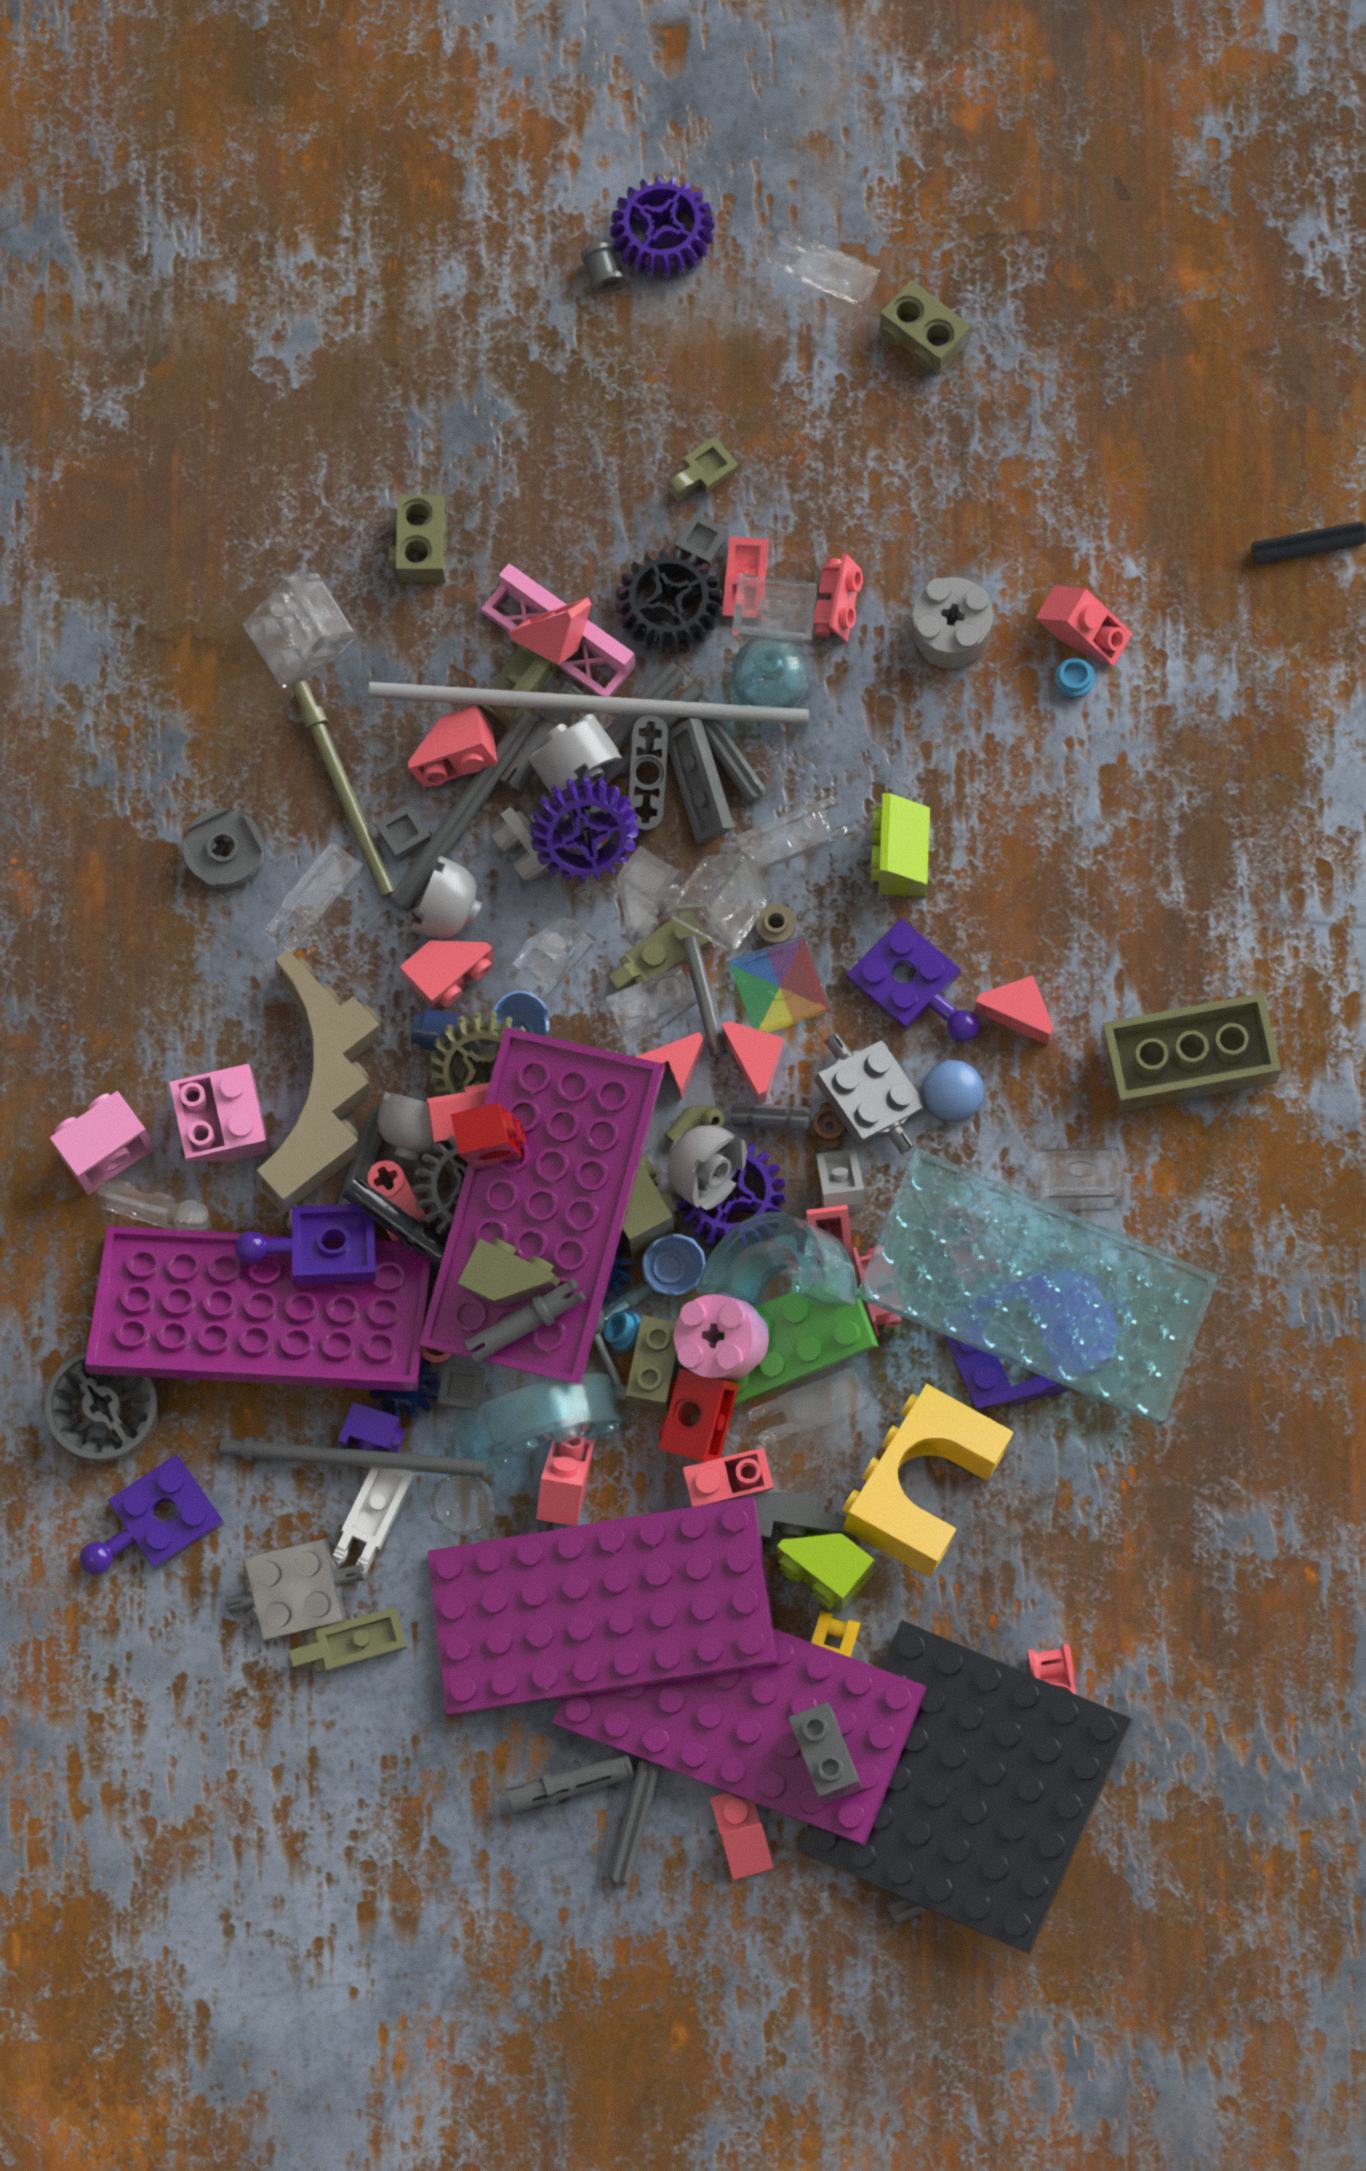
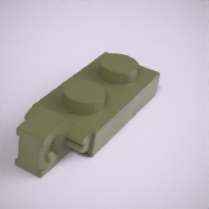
M690 906L626 951V954L619 959L622 966L608 976L609 983L618 995L634 984H637L640 989L647 985L652 987L687 962L681 938L697 935L702 951L715 941V936Z
M392 1607L315 1630L316 1633L306 1636L307 1646L290 1650L288 1653L294 1671L315 1666L316 1673L325 1671L328 1673L408 1648L397 1609Z

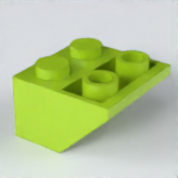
M882 793V807L874 806L872 843H880V845H872L871 881L879 882L878 895L926 897L930 807L891 793Z
M842 1533L784 1539L777 1545V1561L781 1565L778 1568L779 1571L795 1584H799L801 1580L813 1590L811 1596L828 1610L835 1606L843 1612L873 1575L874 1559Z

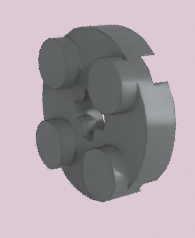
M217 808L201 814L191 823L183 843V856L191 874L208 888L220 890L238 887L250 880L261 869L263 865L264 843L259 828L249 816L243 813L241 815L237 812H230L229 809ZM220 840H223L225 844H234V848L230 850V855L227 857L222 855L215 856L213 854L218 849L216 843Z

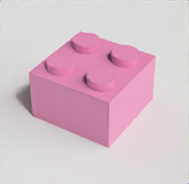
M118 1091L112 1095L106 1093L96 1098L89 1105V1111L77 1119L75 1117L66 1119L56 1127L55 1134L50 1137L60 1157L88 1196L155 1150L146 1129Z

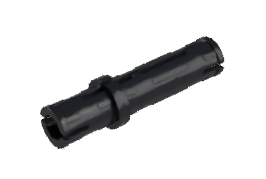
M357 1175L341 1197L404 1242L402 1246L407 1250L412 1248L440 1269L447 1242L427 1228L428 1224L422 1219L419 1222L408 1215Z

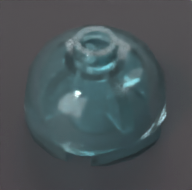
M762 635L750 639L739 649L732 664L731 686L736 699L742 705L796 708L803 701L809 687L810 668L803 651L793 641L780 635Z

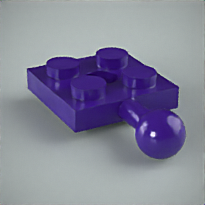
M902 918L846 974L847 980L906 1031L929 1007L947 1021L948 1032L957 1041H970L979 1031V1020L973 1012L964 1009L956 1010L955 1007L941 996L961 975V969ZM903 965L911 967L915 971L914 978L907 983L897 982L892 977V973L897 967Z
M353 1204L292 1207L291 1238L265 1239L258 1232L248 1231L241 1234L235 1243L236 1255L241 1261L248 1264L258 1263L266 1255L292 1254L293 1285L376 1281L375 1221ZM331 1238H338L345 1242L342 1247L335 1250L327 1249L323 1246L324 1242Z
M176 1454L108 1499L109 1505L126 1529L106 1543L92 1542L87 1544L80 1553V1564L91 1575L103 1574L111 1567L113 1556L136 1543L153 1569L156 1570L224 1523L180 1457ZM162 1502H171L178 1508L176 1517L170 1522H160L154 1517L155 1508Z

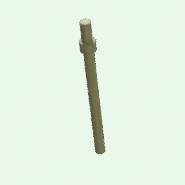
M300 681L294 684L292 688L303 712L300 715L306 731L311 732L379 894L382 899L388 898L395 888L326 728L328 724L327 717L323 708L317 706L307 681Z

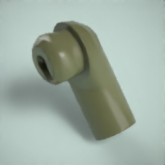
M715 1106L687 1107L666 1131L664 1136L673 1143L678 1137H681L697 1126L716 1125L722 1128L725 1120L724 1115Z

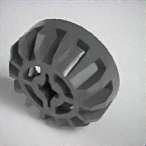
M87 1351L69 1359L58 1369L48 1386L45 1397V1415L49 1428L60 1445L78 1459L90 1460L95 1464H104V1461H123L128 1459V1454L137 1448L142 1449L147 1444V1437L152 1429L157 1427V1413L160 1402L154 1383L150 1377L87 1374L85 1367ZM113 1384L123 1388L126 1393L118 1397L111 1388L97 1385ZM85 1394L82 1400V1408L88 1419L79 1424L77 1410L79 1402ZM93 1394H96L101 1401L108 1405L109 1413L114 1422H110L107 1416L99 1411L96 1406L98 1403L94 1399ZM132 1399L134 1415L129 1427L126 1429L122 1423L124 1417L123 1404ZM94 1425L101 1430H110L114 1438L98 1439L87 1434L85 1430Z

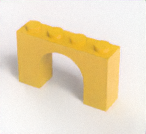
M926 1384L919 1397L912 1393L900 1414L905 1417V1420L900 1428L894 1425L890 1428L881 1445L882 1448L886 1449L880 1460L875 1457L872 1458L862 1476V1479L866 1481L865 1486L861 1492L855 1489L851 1492L842 1511L848 1514L843 1530L931 1578L948 1550L957 1528L913 1504L901 1489L898 1480V1469L913 1458L931 1455L948 1459L988 1481L1006 1452L1014 1432Z

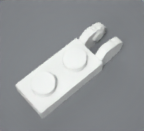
M370 1469L341 1529L343 1534L332 1556L338 1568L346 1561L353 1539H356L366 1544L355 1564L362 1563L365 1570L355 1572L354 1575L367 1573L377 1549H381L412 1485L415 1473L407 1470Z

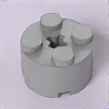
M957 577L933 579L921 591L913 609L912 637L922 656L928 662L941 668L956 669L966 666V663L976 658L978 659L984 654L990 642L993 610L988 593L975 583ZM950 620L956 621L954 626L947 625Z
M594 714L586 715L569 728L565 724L556 726L545 736L548 743L528 758L529 763L553 797L554 795L551 790L553 785L558 786L563 791L567 789L566 781L568 778L574 781L575 786L581 785L584 775L589 777L591 786H594L600 778L605 780L607 785L618 775L625 764L619 750Z

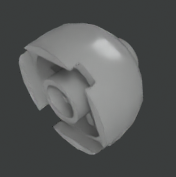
M440 856L437 865L444 867L441 873L434 870L416 915L423 919L422 924L413 922L410 930L434 939H446L459 934L466 922L474 925L482 902L475 900L477 884L474 876L464 866Z
M383 1091L377 1115L378 1129L383 1139L396 1147L394 1155L418 1162L420 1154L435 1155L432 1145L436 1142L432 1139L427 1102ZM446 1140L438 1141L447 1148Z
M716 1125L697 1126L681 1137H678L669 1149L668 1177L674 1191L698 1208L701 1206L707 1210L720 1204L737 1184L731 1180L736 1168L742 1172L744 1170L747 1158L745 1141Z

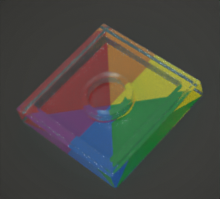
M805 935L728 960L729 968L753 1029L770 1033L831 1012L829 999Z

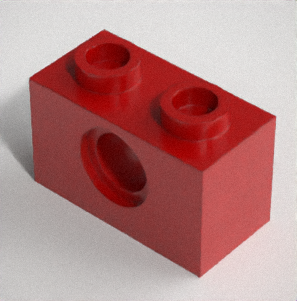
M499 1102L450 1114L458 1153L474 1169L522 1158L520 1145L526 1144L522 1123L520 1120L516 1121L513 1112L509 1113Z
M679 1369L678 1376L674 1378L670 1386L669 1398L671 1403L667 1417L663 1419L659 1428V1449L704 1462L721 1458L740 1384L717 1378H708L691 1371ZM698 1406L700 1409V1419L695 1425H692L690 1419L691 1412Z

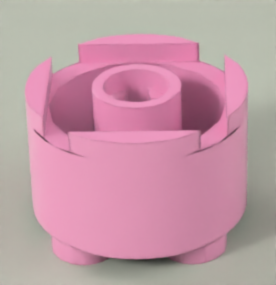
M710 1294L684 1304L675 1325L674 1344L679 1362L690 1371L708 1378L734 1381L749 1375V1372L763 1361L768 1350L769 1332L763 1317L748 1302L724 1295ZM724 1333V1340L719 1341V1335Z

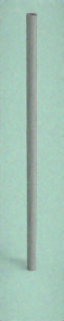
M369 682L368 698L808 725L809 709Z

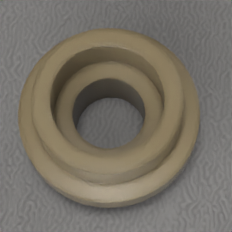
M771 904L759 912L756 919V929L764 941L771 944H781L793 936L796 930V918L788 907L781 904ZM779 917L783 920L784 924L780 928H772L768 923L769 920Z

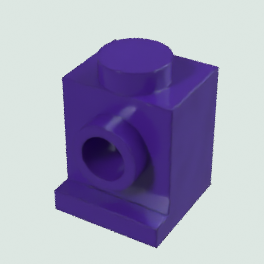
M352 1402L339 1437V1443L343 1449H351L352 1443L357 1444L356 1450L400 1453L406 1431L401 1430L402 1423L398 1416Z

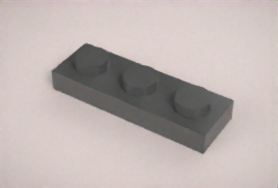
M689 718L668 732L667 747L696 843L708 845L734 829V825L702 720Z

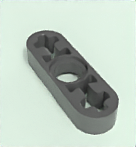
M646 715L639 718L630 732L626 795L631 802L629 809L639 810L642 805L643 794L635 796L634 790L641 793L657 792V797L650 795L648 798V810L655 812V816L650 817L647 823H641V816L637 815V820L633 823L637 825L641 833L654 830L661 822L664 814L668 728L661 718L654 715ZM646 725H652L653 732L659 733L660 738H655L651 744V753L659 752V758L649 754L636 755L637 751L641 753L645 751L646 739L643 736H639V732L644 731ZM643 763L653 765L658 772L657 781L650 785L642 784L636 777V768Z

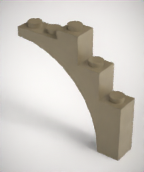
M288 949L275 959V976L293 998L306 1025L313 1054V1074L309 1095L297 1124L281 1147L256 1170V1186L282 1214H285L358 1156L359 1135L349 1121L346 1119L340 1120L368 1099L369 1076L358 1062H351L378 1042L380 1023L374 1010L367 1004L362 1006L354 997H351L341 1005V1001L335 991L327 985L323 987L314 978V971L308 962L302 957L296 959Z

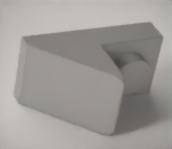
M849 1149L816 1153L822 1207L847 1205L848 1213L862 1211L865 1204V1192L857 1150Z

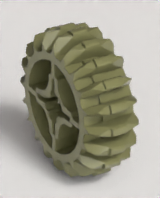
M477 1011L473 1014L472 1023L462 1015L457 1020L458 1028L450 1024L445 1026L444 1034L446 1037L439 1036L436 1038L434 1045L438 1050L432 1051L430 1055V1061L436 1064L431 1067L430 1076L439 1079L434 1087L436 1092L448 1091L446 1095L464 1092V1087L490 1083L505 1027L511 1028L513 1019L509 1016L504 1019L503 1024L497 1023V1013L493 1011L490 1013L488 1021H483L481 1013ZM524 1026L516 1028V1030L526 1031ZM488 1039L496 1042L485 1046L479 1044L476 1040ZM456 1050L463 1055L462 1060L468 1066L461 1079L456 1075L452 1065V1056ZM478 1061H482L483 1064L484 1061L490 1063L493 1061L491 1070H487V1067L485 1070L480 1068L477 1070Z

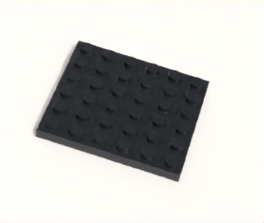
M902 1620L880 1669L924 1685L926 1692L865 1846L808 1825L797 1850L804 1855L1030 1955L1133 1720L1130 1717Z

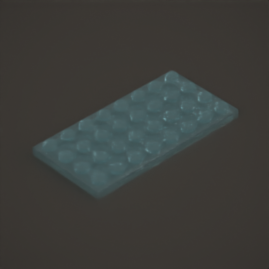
M915 1147L855 1296L1162 1426L1166 1421L1219 1275Z

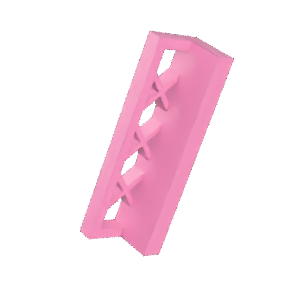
M508 563L499 574L500 586L484 604L481 611L509 632L518 626L516 623H522L530 617L567 604ZM509 594L521 603L522 615L505 617L495 608ZM525 607H527L534 613L526 614ZM587 620L580 643L584 652V660L569 662L565 660L558 667L595 695L612 697L636 667L635 654ZM588 652L594 655L596 658L589 659ZM608 665L617 674L604 688L591 679L590 667ZM586 667V674H584L578 668Z

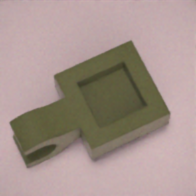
M714 436L683 458V465L687 469L669 481L671 488L668 489V492L677 503L686 499L698 485H701L708 493L738 472L739 465Z

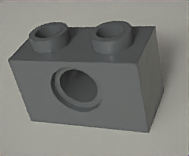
M829 1702L790 1716V1723L818 1797L823 1805L863 1790Z

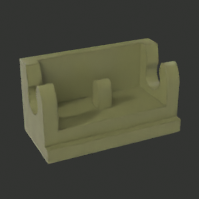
M520 645L517 652L488 689L541 692L559 667L550 660ZM477 705L509 728L518 715L523 711L526 712L528 709L524 707Z

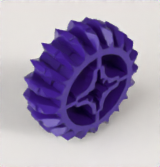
M657 175L654 180L655 184L649 185L642 178L639 191L629 186L627 198L619 197L617 200L618 210H613L611 214V222L614 224L610 227V235L615 239L613 241L615 251L622 252L621 259L624 264L633 262V270L636 273H639L645 267L648 268V276L651 279L656 275V271H663L664 278L668 280L670 270L676 269L677 273L683 276L685 264L696 269L699 264L697 256H707V245L712 244L714 241V233L711 230L715 228V220L712 216H709L712 213L711 205L709 202H703L701 190L691 193L692 185L689 181L678 187L677 179L674 175L668 184H664L661 177ZM681 211L686 213L694 224L691 233L685 230L684 225L679 222ZM634 222L639 224L641 230L646 233L644 244L639 242L631 231Z
M585 775L579 786H575L574 781L570 778L566 781L567 789L563 791L558 786L553 785L551 790L554 797L549 798L541 795L540 803L543 809H533L532 816L536 822L529 826L530 834L534 836L531 840V845L534 851L539 852L537 858L540 864L551 863L548 866L549 872L554 876L562 871L563 880L567 883L575 874H577L579 883L583 885L587 880V875L593 874L596 881L600 882L602 879L601 872L604 870L615 876L616 868L614 863L618 862L627 865L628 858L625 852L635 851L636 845L631 838L637 837L639 834L637 825L633 824L637 820L635 810L629 809L631 806L629 798L626 795L620 797V790L615 785L607 789L605 780L601 778L594 786H591L589 777ZM584 806L600 807L608 811V813L604 814L603 811L590 812ZM571 810L569 818L557 824L560 818ZM580 818H583L585 827L588 829V832H586L588 842H585L583 834H581ZM610 837L606 844L597 850L598 844L603 839ZM564 847L565 850L576 848L580 849L584 854H572L560 848Z
M750 1143L746 1147L747 1158L743 1172L736 1168L731 1178L735 1183L738 1181L739 1199L736 1200L734 1197V1201H728L726 1206L724 1199L717 1205L714 1218L708 1216L701 1206L698 1208L683 1198L677 1201V1209L679 1211H689L682 1218L684 1225L698 1222L693 1229V1235L698 1238L708 1231L706 1241L710 1246L715 1244L717 1237H721L723 1249L728 1250L731 1246L730 1239L738 1238V1246L743 1249L746 1248L745 1236L750 1235L754 1242L759 1243L762 1240L759 1228L772 1233L774 1225L768 1218L780 1220L783 1216L782 1210L775 1205L786 1203V1195L776 1192L785 1188V1179L773 1178L780 1171L777 1163L764 1167L769 1160V1153L764 1151L756 1158L754 1157L755 1144ZM748 1171L755 1174L761 1181L765 1190L764 1201L755 1198V1193L746 1188L745 1183ZM743 1211L750 1214L752 1211L756 1212L745 1221L728 1223L730 1217L736 1212Z

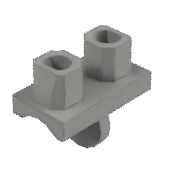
M509 807L501 814L505 821L494 831L492 837L498 846L508 853L522 843L528 852L514 863V867L524 880L531 882L545 872L550 873L548 866L551 863L540 864L537 858L539 852L534 851L531 845V840L534 836L530 834L529 826L532 823L523 811L515 812L512 807ZM531 814L530 819L533 821V823H535L536 821L533 819V816Z

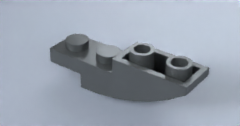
M773 1492L731 1499L755 1498L762 1543L771 1544L774 1528L781 1529V1535L789 1538L806 1537V1534L820 1536L842 1533L852 1542H856V1536L843 1530L847 1516L819 1512L820 1495Z

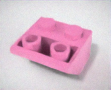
M249 1064L169 1082L186 1161L232 1162L270 1153L255 1079Z

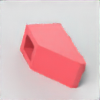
M1054 585L1036 616V619L1059 641L1108 666L1116 664L1132 635L1086 588Z
M477 705L440 717L408 761L410 771L421 785L427 788L441 785L448 780L469 773H476L483 768L498 764L492 724Z
M430 940L400 966L403 979L433 1010H438L442 1005L447 1008L455 1003L463 993L461 989L472 979L475 981L482 979L492 969V962L495 958L493 949L487 942Z
M554 1433L541 1476L536 1520L577 1526L584 1503L595 1440L582 1438L576 1434L564 1435Z
M764 1447L683 1467V1475L691 1507L723 1502L752 1494H763L774 1489Z

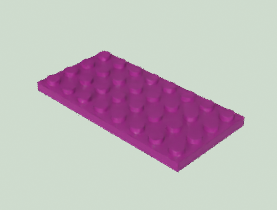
M505 1027L484 1106L499 1102L509 1113L513 1112L516 1121L520 1120L522 1123L526 1144L520 1145L522 1158L474 1169L468 1164L419 1345L421 1347L474 1360L471 1354L483 1348L486 1344L482 1343L474 1349L468 1350L465 1344L467 1338L470 1339L532 1303V1297L500 1307L466 1291L458 1284L479 1239L492 1243L495 1237L516 1247L514 1255L526 1261L529 1260L531 1255H534L552 1264L551 1272L560 1279L557 1287L568 1282L573 1277L580 1287L566 1294L565 1298H569L582 1291L586 1301L555 1317V1323L549 1326L546 1324L539 1326L532 1332L527 1333L483 1359L482 1362L581 1386L663 1078L664 1064ZM554 1289L540 1293V1295L544 1296L549 1292L553 1291Z
M107 1226L85 1362L87 1374L418 1391L423 1349L419 1343L426 1321L432 1263L412 1248L407 1250L402 1246L404 1242L375 1240L376 1281L293 1285L292 1254L266 1255L263 1260L255 1264L245 1263L238 1258L235 1252V1243L243 1233ZM262 1234L265 1237V1239L292 1237L287 1235ZM331 1238L325 1241L323 1246L327 1249L335 1250L342 1247L345 1242L338 1238Z
M754 1497L428 1551L446 1714L449 1717L778 1664L757 1505Z
M773 1628L778 1664L564 1698L560 1701L552 1724L865 1846L926 1692V1687ZM829 1702L863 1790L823 1805L818 1797L789 1717Z

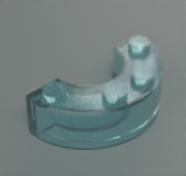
M768 1212L746 1219L723 1237L704 1266L696 1292L704 1296L710 1294L724 1295L746 1301L750 1305H759L763 1291L771 1279L785 1268H789L792 1275L793 1293L820 1305H855L857 1281L851 1258L846 1248L834 1235L790 1214Z
M591 1373L583 1375L581 1386L553 1379L499 1396L465 1413L455 1422L454 1429L463 1458L487 1460L488 1475L500 1470V1464L508 1462L509 1458L513 1455L519 1456L539 1449V1443L552 1439L555 1440V1443H563L573 1440L579 1435H584L585 1437L595 1435L596 1439H604L620 1432L619 1427L625 1426L626 1423L611 1377L606 1374Z

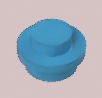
M1066 659L1056 669L1055 684L1059 691L1066 696L1081 697L1087 694L1094 685V670L1083 659Z
M617 1311L608 1318L604 1327V1337L612 1348L624 1352L636 1344L641 1323L639 1315L632 1311Z

